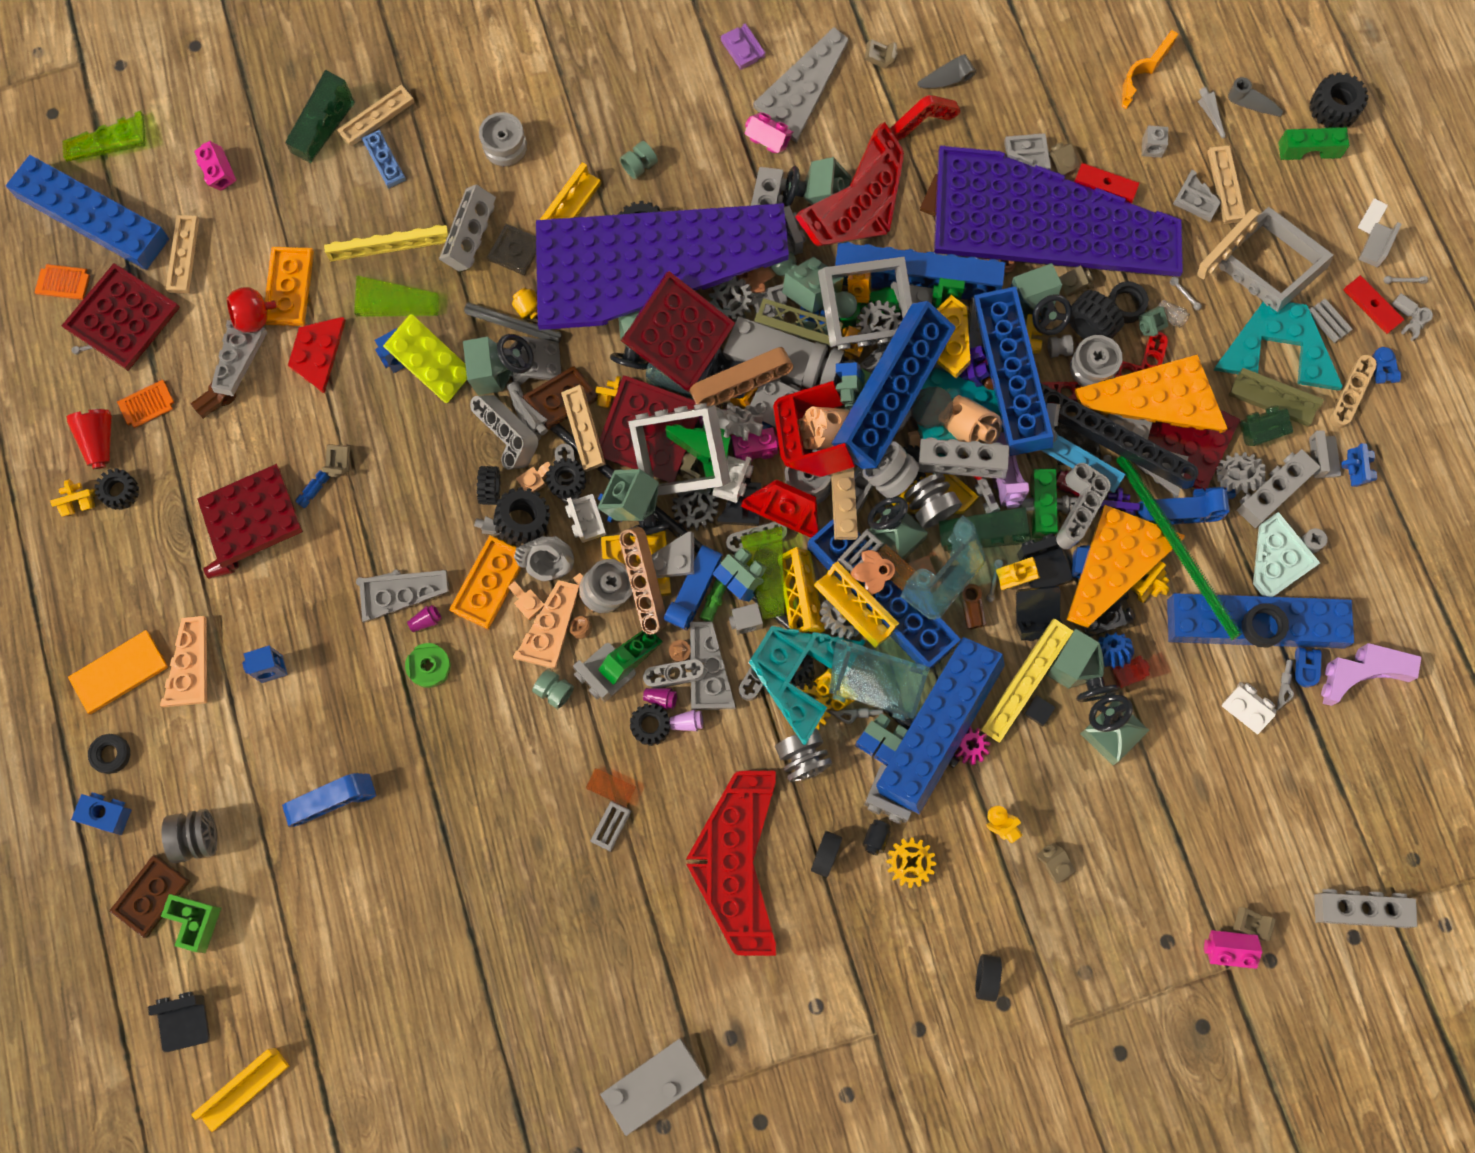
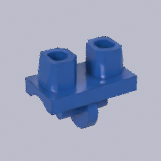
M1364 443L1359 444L1356 448L1347 450V460L1341 462V467L1349 470L1351 486L1358 487L1377 480V471L1370 469L1369 464L1374 462L1375 452L1369 450L1367 444Z

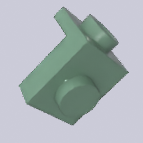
M1156 307L1138 316L1140 330L1145 336H1156L1158 331L1169 326L1164 307Z

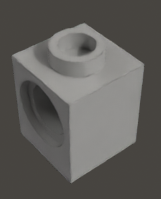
M1148 125L1142 138V156L1162 158L1168 146V127Z
M757 603L732 609V616L729 617L731 629H736L737 635L763 629V622Z

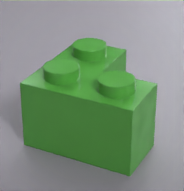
M169 894L161 917L182 923L175 943L176 947L193 952L206 953L221 908Z

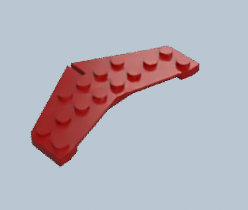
M885 122L879 124L874 130L851 185L801 210L795 216L816 246L880 237L890 232L904 151Z
M738 771L734 773L686 860H707V864L686 865L732 952L738 956H776V942L753 864L776 783V771Z

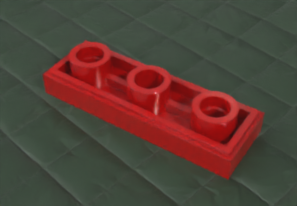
M1081 163L1074 181L1094 190L1099 188L1120 196L1129 203L1133 202L1139 186V182Z
M1361 275L1343 289L1386 334L1405 320Z

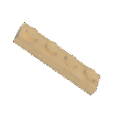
M400 85L341 126L337 131L351 148L361 141L363 137L371 134L414 104V99Z
M1230 145L1211 147L1208 150V157L1217 196L1221 202L1219 205L1224 224L1240 222L1246 214Z
M1251 209L1201 262L1197 276L1205 280L1209 274L1213 275L1219 268V263L1222 260L1226 261L1230 257L1235 246L1239 247L1243 243L1247 233L1251 234L1258 225L1256 221L1259 214L1257 211Z
M176 215L166 284L168 293L189 294L199 218L197 216Z
M578 385L561 392L583 470L588 472L605 465L584 387Z
M853 467L831 474L835 540H856L858 538Z

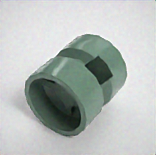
M644 141L634 146L633 152L628 151L620 157L621 165L633 179L640 177L645 172V168L650 169L658 162L656 154Z
M548 668L537 679L532 692L542 699L547 697L548 703L558 710L569 699L574 686L565 679L559 680V675Z

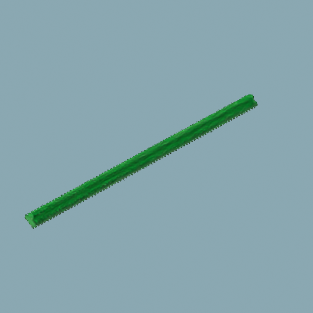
M1119 456L1116 461L1119 463L1118 465H1120L1119 467H1121L1125 476H1127L1126 478H1128L1132 487L1137 491V495L1144 502V506L1151 513L1150 515L1158 524L1157 526L1165 535L1164 537H1167V541L1171 544L1170 546H1172L1175 553H1177L1176 555H1178L1179 560L1184 564L1183 566L1187 569L1186 571L1190 573L1189 575L1193 578L1192 580H1194L1195 585L1199 587L1198 589L1203 594L1202 596H1205L1204 598L1209 603L1210 608H1212L1211 610H1214L1213 612L1218 617L1217 619H1220L1219 622L1223 624L1222 626L1227 631L1228 636H1230L1229 638H1232L1231 640L1236 639L1242 635L1238 631V625L1235 626L1236 623L1233 624L1235 621L1232 622L1233 618L1230 619L1232 616L1226 612L1227 609L1224 610L1226 607H1223L1224 604L1221 605L1223 602L1217 598L1218 595L1215 596L1217 593L1214 594L1215 590L1212 591L1214 588L1208 584L1209 581L1206 582L1208 579L1202 575L1203 572L1200 573L1202 570H1200V567L1198 568L1199 565L1195 563L1196 560L1194 561L1190 551L1186 550L1187 547H1185L1184 542L1182 543L1183 540L1181 538L1178 539L1180 536L1176 534L1177 531L1174 532L1176 529L1173 530L1174 527H1172L1171 522L1169 523L1170 520L1163 514V509L1160 510V505L1156 503L1155 498L1153 499V494L1149 492L1148 487L1146 488L1147 485L1142 481L1143 479L1139 476V472L1136 473L1137 470L1132 466L1133 463L1131 464V461Z

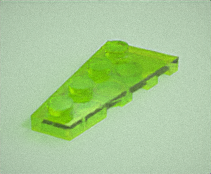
M142 111L135 112V116L128 119L125 117L117 119L118 123L108 127L105 124L99 126L93 133L84 132L62 141L64 159L68 162L146 146L144 115Z
M356 276L354 307L356 317L409 316L410 314L414 316H438L439 296L437 293Z
M782 526L741 536L742 547L752 554L747 565L750 567L756 560L767 568L761 577L764 582L755 589L762 619L766 620L784 615Z

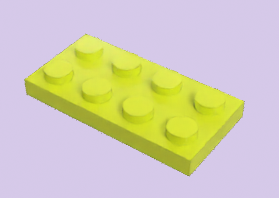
M410 314L383 345L387 351L445 403L451 400L467 380L465 363L413 314Z

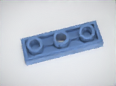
M378 130L363 137L362 140L387 188L389 189L406 181L381 131Z

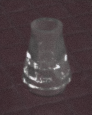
M1165 299L1159 304L1160 307H1164L1166 318L1173 327L1181 328L1190 316L1187 313V309L1172 304Z

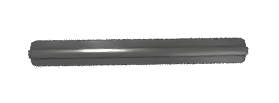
M470 302L465 305L464 311L467 315L544 340L560 343L562 339L560 331L553 329L539 330L538 324Z

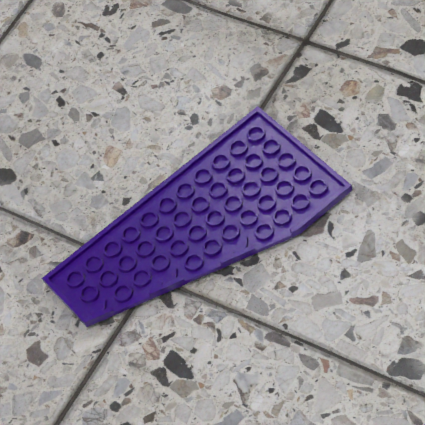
M949 146L939 147L934 252L936 254H954L957 256L1040 264L1052 263L1053 265L1072 267L1081 265L1083 268L1180 277L1183 273L1181 219L1160 211H1156V213L1128 203L1125 201V198L1099 188L1091 189L1067 180L1064 175L1038 165L1033 167L1004 156L1005 153L1000 151Z
M784 203L536 220L538 329L603 326L608 324L610 320L638 310L641 311L668 271L695 291L700 288L705 290L733 280L734 276L762 266L767 268L789 260Z

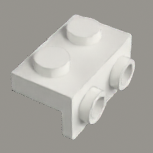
M728 456L727 466L731 482L724 486L714 487L713 496L735 503L738 502L739 496H744L747 484H744L746 477H751L754 467L751 465V457H746L744 461Z
M593 494L572 500L571 497L567 498L569 505L565 506L568 517H573L575 525H572V530L575 538L579 537L581 542L584 543L607 535Z
M1239 682L1237 688L1222 703V707L1256 734H1259L1276 715L1275 705L1266 697L1264 699L1256 694L1257 690L1250 684L1246 683L1244 685L1242 682Z

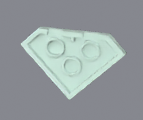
M1279 512L1259 525L1253 585L1263 597H1273L1320 564Z

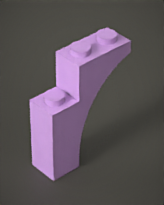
M1004 432L1000 433L996 443L1007 445ZM1016 455L1009 456L1006 479L992 478L994 489L998 488L1000 506L1017 508L1025 500L1029 487L1028 483L1021 476Z
M1370 643L1357 650L1355 661L1357 662L1338 657L1326 666L1325 675H1327V682L1324 684L1321 695L1324 697L1323 704L1332 706L1340 702L1343 695L1354 684L1363 680L1392 678L1411 682L1418 678L1421 657Z

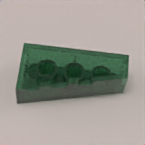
M325 69L287 137L285 143L290 152L310 164L355 104L344 79Z
M1026 507L939 521L942 548L944 551H948V553H957L965 549L977 550L988 547L1021 545L1032 540Z

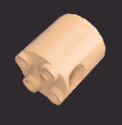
M961 395L956 396L945 411L939 415V422L959 442L979 441L984 444L996 443L1002 430V421L999 415Z
M811 407L808 409L803 418L798 420L804 448L808 450H822L834 446L831 443L850 410Z

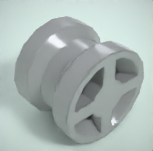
M1314 528L1303 535L1301 540L1314 554L1326 545L1327 536L1322 530Z

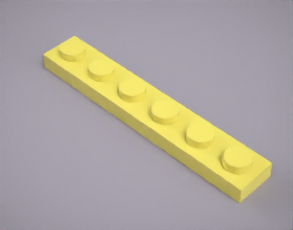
M435 225L432 228H416L408 232H393L383 236L374 235L364 239L354 238L346 242L336 241L324 245L327 257L332 262L443 244L446 242L449 231L447 225Z
M1056 619L1051 621L980 728L982 732L997 742H1001L1072 635L1073 630Z

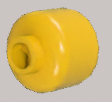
M525 287L513 295L512 306L520 317L524 319L530 317L532 320L538 316L537 293L533 289Z

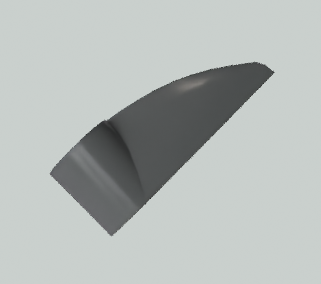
M963 54L917 82V85L920 88H937L959 81L966 82L976 74V69L967 55Z
M1239 77L1234 81L1228 93V98L1232 103L1254 111L1281 117L1283 110L1268 97L1252 89L1249 79Z

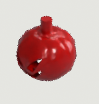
M240 287L232 291L226 299L233 327L245 333H254L261 330L266 325L267 310L277 308L275 300L264 302L262 295L250 287Z

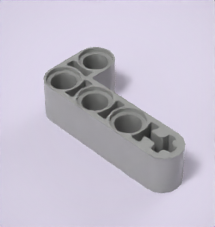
M474 396L470 403L472 412L506 444L501 457L504 468L507 470L526 468L538 446V438L535 433L496 396Z
M1078 463L1065 477L1067 485L1080 495L1056 537L1058 545L1063 549L1072 548L1083 538L1111 487L1110 481L1106 476L1085 463Z

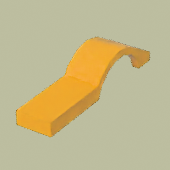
M1171 30L1151 58L1139 60L1130 67L1123 84L1122 107L1127 109L1133 100V95L1136 93L1131 78L1141 73L1153 74L1173 47L1178 36L1177 32Z

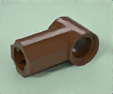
M211 382L208 386V391L193 401L191 405L204 419L218 407L232 403L237 396L236 393L234 396L215 393L211 388Z
M976 584L966 585L959 595L967 629L986 626L981 600L982 591ZM965 592H974L976 596L975 600H969L966 597Z

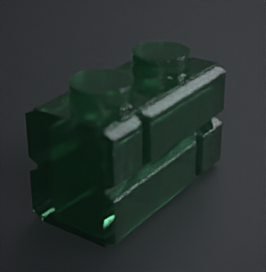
M1278 405L1266 408V412L1259 414V412L1247 414L1246 419L1239 422L1243 432L1244 443L1248 446H1256L1293 433L1288 409L1279 408Z

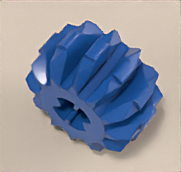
M1116 632L1114 635L1106 633L1105 638L1099 637L1098 642L1102 650L1104 667L1112 666L1114 669L1116 666H1120L1123 668L1125 664H1130L1134 655V648L1130 638H1127L1125 634L1119 636Z

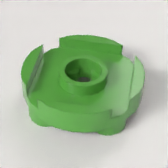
M424 643L416 646L405 661V670L408 677L416 685L424 688H431L444 683L448 678L451 668L450 658L447 653L433 643ZM427 660L434 664L429 671L422 668V665H425Z

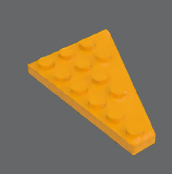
M1198 355L1087 385L1075 390L1078 403L1103 415L1115 414L1121 415L1123 418L1144 419L1154 423L1156 421L1171 423L1170 425L1194 427L1199 430L1210 429L1219 431V433L1227 430Z
M1104 505L1067 620L1088 628L1173 550L1172 546H1170L1171 544L1166 539L1167 537H1164L1165 535H1163L1157 524ZM1178 532L1176 533L1178 534V536H1180L1178 539H1184L1185 535L1180 534Z

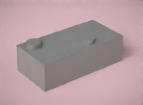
M738 316L723 355L726 360L747 361L772 349L782 347L785 349L794 367L790 373L780 377L782 379L781 383L788 386L793 384L802 389L805 370L815 343Z
M680 1038L600 1095L625 1136H627L707 1078Z

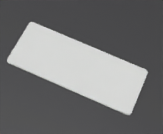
M1373 199L1358 228L1370 234L1373 226L1379 222L1388 205Z

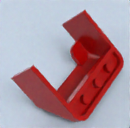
M834 381L782 396L774 402L773 409L780 455L785 466L817 477H823L855 467L845 443L813 452V450L804 448L798 420L803 418L808 409L811 407L836 408L843 405Z

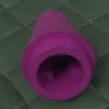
M427 605L407 621V624L414 633L438 625L442 618L434 605L430 607Z
M646 688L643 694V701L656 704V706H661L666 710L669 708L674 709L677 702V691H673L672 688Z

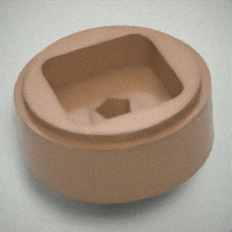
M578 616L571 621L569 630L575 638L583 639L591 633L592 623L585 616Z
M684 640L674 641L669 647L671 659L675 662L688 660L691 656L690 645Z

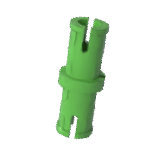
M717 578L710 594L705 598L706 603L699 617L705 622H713L718 607L722 605V597L727 588Z

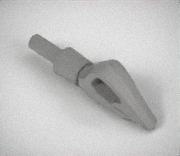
M1287 660L1285 673H1282L1277 711L1291 701L1294 696L1293 690L1289 687L1292 679V674H1290L1292 660ZM1286 692L1289 694V698L1287 700L1284 699V695Z
M861 708L856 710L829 711V713L844 723L851 724L857 717L869 718V715L883 714V709L868 710V708ZM849 715L851 716L850 720H846L841 716Z

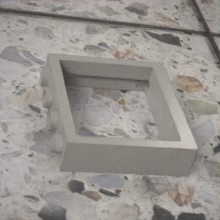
M1268 207L1258 215L1256 229L1251 234L1247 233L1243 243L1263 226L1314 265L1282 293L1232 255L1226 261L1222 260L1219 263L1220 270L1228 273L1235 282L1246 287L1252 295H1256L1267 306L1269 305L1279 312L1330 266L1334 255L1272 208Z
M905 257L830 266L818 271L830 347L838 346V350L851 348L850 344L858 343V347L871 345V341H878V344L890 342L897 329L842 337L832 278L895 270L902 317L904 319L912 305Z
M706 403L695 404L694 409H687V406L674 408L675 412L668 413L667 409L655 411V415L648 416L647 412L635 415L636 419L628 421L638 469H641L654 479L643 425L703 416L715 476L659 484L658 495L720 487L731 482L715 405L707 406Z

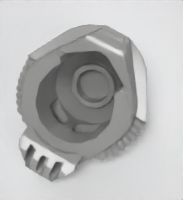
M542 536L516 548L514 555L518 566L526 567L529 575L541 581L565 576L572 570L574 564L572 549L556 536Z

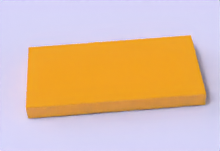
M272 247L264 302L275 300L277 308L267 310L266 325L305 326L314 256L312 248Z
M490 535L449 611L489 630L510 591L508 587L516 580L522 569L514 558L517 547Z
M145 630L68 678L87 713L91 715L168 668V665L150 633Z

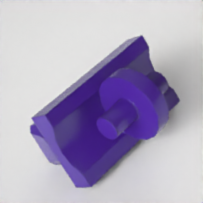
M982 346L970 348L971 364L959 375L962 376L963 380L969 377L970 381L975 382L976 387L982 385V379L990 376L988 365L986 363L978 365L977 363L986 359L985 350Z
M1117 487L1115 493L1108 492L1107 499H1114V501L1103 500L1099 508V517L1104 505L1135 516V512L1140 508V503L1122 502V500L1129 501L1130 495L1123 494V489Z

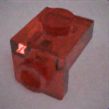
M1141 655L1131 660L1130 664H1125L1123 668L1120 666L1112 668L1121 689L1145 680L1150 676L1149 664L1145 659L1143 660Z

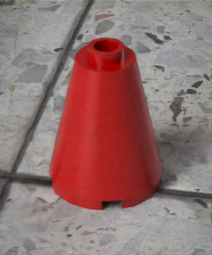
M108 409L88 410L89 413L81 414V411L66 416L68 426L87 466H92V469L105 468L106 464L110 463L111 412Z

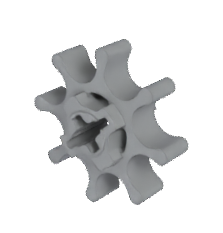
M732 403L727 404V410L716 407L719 426L724 429L725 438H729V435L734 434L736 437H742L744 441H747L749 433L761 436L763 415L751 414V406L748 405L745 409L733 406Z

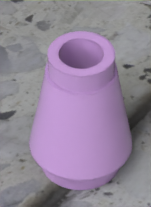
M695 709L670 717L671 730L698 731V729H703L704 726L702 712Z

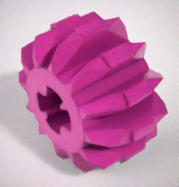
M970 726L957 748L959 752L956 753L955 757L959 758L962 755L964 757L962 759L963 764L968 761V758L971 765L976 764V759L979 762H983V755L987 756L990 753L986 747H989L991 743L983 741L987 737L986 733L982 736L978 735L980 728H977L973 733ZM970 741L975 743L973 746H976V748H973V750H969V745H966Z

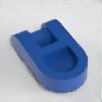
M1387 347L1377 349L1372 355L1377 364L1374 371L1375 382L1377 384H1384L1386 381L1391 383L1400 382L1401 373L1398 370L1394 352Z
M1296 648L1295 678L1302 687L1309 688L1320 681L1321 650L1313 649L1312 651H1307L1305 648ZM1306 659L1311 660L1312 663L1305 664Z

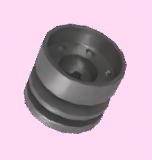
M936 473L920 480L904 494L903 498L910 503V509L921 508L915 517L923 529L939 524L957 512L962 506L955 492L945 493L949 489L950 484L944 482L945 476L942 473Z
M815 728L805 745L802 744L796 734L775 745L781 761L789 759L792 761L784 767L785 772L796 770L787 776L789 782L810 779L832 765L830 758L820 760L828 755L827 750L816 751L815 749L823 743L818 728Z
M201 809L198 812L190 811L187 817L185 814L179 813L166 816L163 819L162 843L165 854L171 863L189 861L192 855L194 858L200 859L203 856L211 857L216 853L217 832L214 819L208 809Z

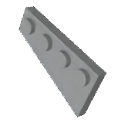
M227 320V331L223 335V348L219 352L218 357L220 360L215 369L211 388L215 393L234 396L267 331L263 327L254 333L241 332L233 327L231 321Z
M447 570L359 579L362 622H367L449 593Z
M690 622L691 660H700L707 667V674L702 680L691 682V710L736 709L713 623ZM695 665V669L691 670V672L697 675V671L700 668Z

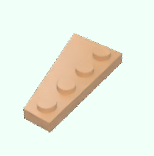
M558 580L544 603L543 609L534 620L533 626L522 640L523 643L518 651L515 652L514 659L556 670L579 593V585Z
M206 617L182 618L175 643V655L170 663L169 679L166 680L165 695L160 704L163 708L207 703Z

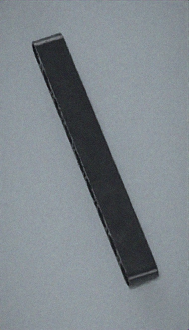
M1040 383L1045 403L1055 402L1060 404L1059 423L1179 488L1189 489L1194 485L1198 476V469L1194 464ZM1074 412L1076 416L1071 417L1068 416L1066 413ZM1092 422L1095 426L1089 427L1085 423ZM1111 432L1114 436L1108 437L1104 433ZM1129 442L1133 444V447H1126L1123 443ZM1148 452L1153 457L1147 458L1143 456V453ZM1169 463L1172 468H1165L1162 464ZM1187 473L1192 478L1186 479L1182 476V474Z

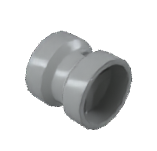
M1064 335L1062 338H1057L1056 336L1048 338L1050 358L1058 357L1061 354L1064 356L1073 355V339L1071 335Z

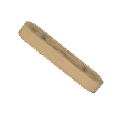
M1363 355L1354 363L1330 414L1329 419L1334 427L1343 428L1351 422L1377 365L1376 360L1372 356ZM1363 362H1366V367L1368 368L1363 373H1361L1360 371L1364 366ZM1357 378L1361 380L1362 387L1354 386L1352 379ZM1344 396H1351L1354 399V404H1347L1344 401ZM1343 410H1346L1342 417L1344 420L1340 421L1338 415Z

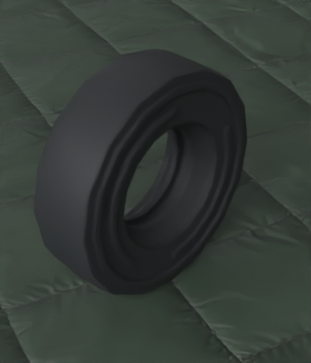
M115 734L99 736L91 743L88 750L90 765L96 771L105 774L117 773L122 770L129 762L131 756L127 741ZM112 745L117 749V756L113 761L105 762L101 757L102 750Z

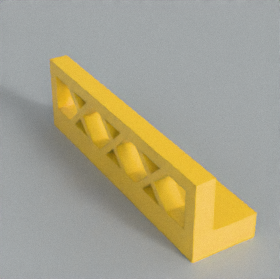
M582 162L540 220L578 217L601 185V180L589 174L587 165Z
M795 547L777 556L789 628L799 630L802 633L808 631L822 633L825 629L824 623L820 622L822 616L819 615V611L821 608L818 590L814 586L816 579L811 552ZM792 557L791 567L787 569L785 560ZM792 576L796 579L793 589L790 588L789 584ZM798 596L799 604L797 608L794 609L793 601L795 597ZM799 616H801L804 626L797 629L796 623Z
M838 561L814 585L875 648L887 640L899 625L890 613ZM836 571L841 575L842 581L834 575ZM851 588L855 589L858 596L852 593ZM866 603L872 607L873 612L867 608ZM882 619L890 625L889 628L882 623Z
M276 1048L267 1049L192 1113V1117L195 1120L202 1119L211 1132L216 1131L290 1067Z

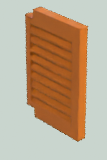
M46 264L45 269L41 268L34 293L83 300L90 275L87 274V269Z
M163 379L117 401L127 425L132 424L134 428L173 410L171 405L175 403Z

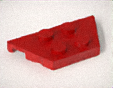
M344 317L299 327L288 366L294 372L301 375L308 383L315 386L321 393L326 391L346 323Z
M777 479L742 501L741 507L812 538L819 532L816 497Z

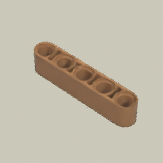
M778 347L695 383L691 386L690 393L696 404L706 403L707 406H716L787 375L792 371L794 365L785 349Z
M634 526L624 530L620 534L619 541L641 627L645 633L655 634L666 627L667 622L664 620L666 612L646 533L641 527ZM631 533L635 536V542L630 538ZM636 555L640 557L641 563L637 562ZM641 576L645 578L646 585L641 581ZM647 597L651 600L652 605L647 603ZM652 618L656 621L657 627L653 625Z

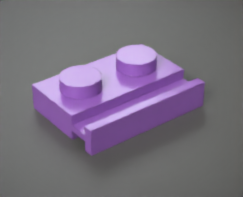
M746 24L721 36L722 43L740 70L752 65L760 58H765L764 50Z

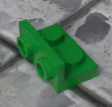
M940 278L938 286L934 285L932 305L937 309L950 295L961 301L965 281Z

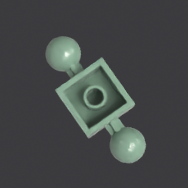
M788 250L789 260L772 265L771 269L777 275L785 276L782 293L810 313H815L824 307L818 271L828 266L815 257L797 266L795 255ZM844 277L832 278L838 317L849 318L857 309V300L850 292L841 291Z

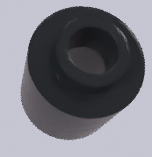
M874 820L873 824L869 825L862 844L866 848V852L876 856L879 853H884L891 834L889 831L891 826L880 820Z

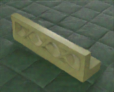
M763 298L759 313L756 314L754 320L756 323L830 346L829 336L825 335L822 327L827 324L820 325L818 320L826 322L825 317ZM766 304L775 306L778 314L772 318L763 315ZM778 308L784 309L785 311L780 313ZM789 311L794 312L798 321L792 324L787 323L782 315ZM813 318L818 327L813 330L806 329L802 321ZM839 322L840 329H842L843 323Z
M1242 368L1235 377L1229 393L1231 397L1308 427L1312 424L1316 411L1322 406L1324 401L1320 397Z

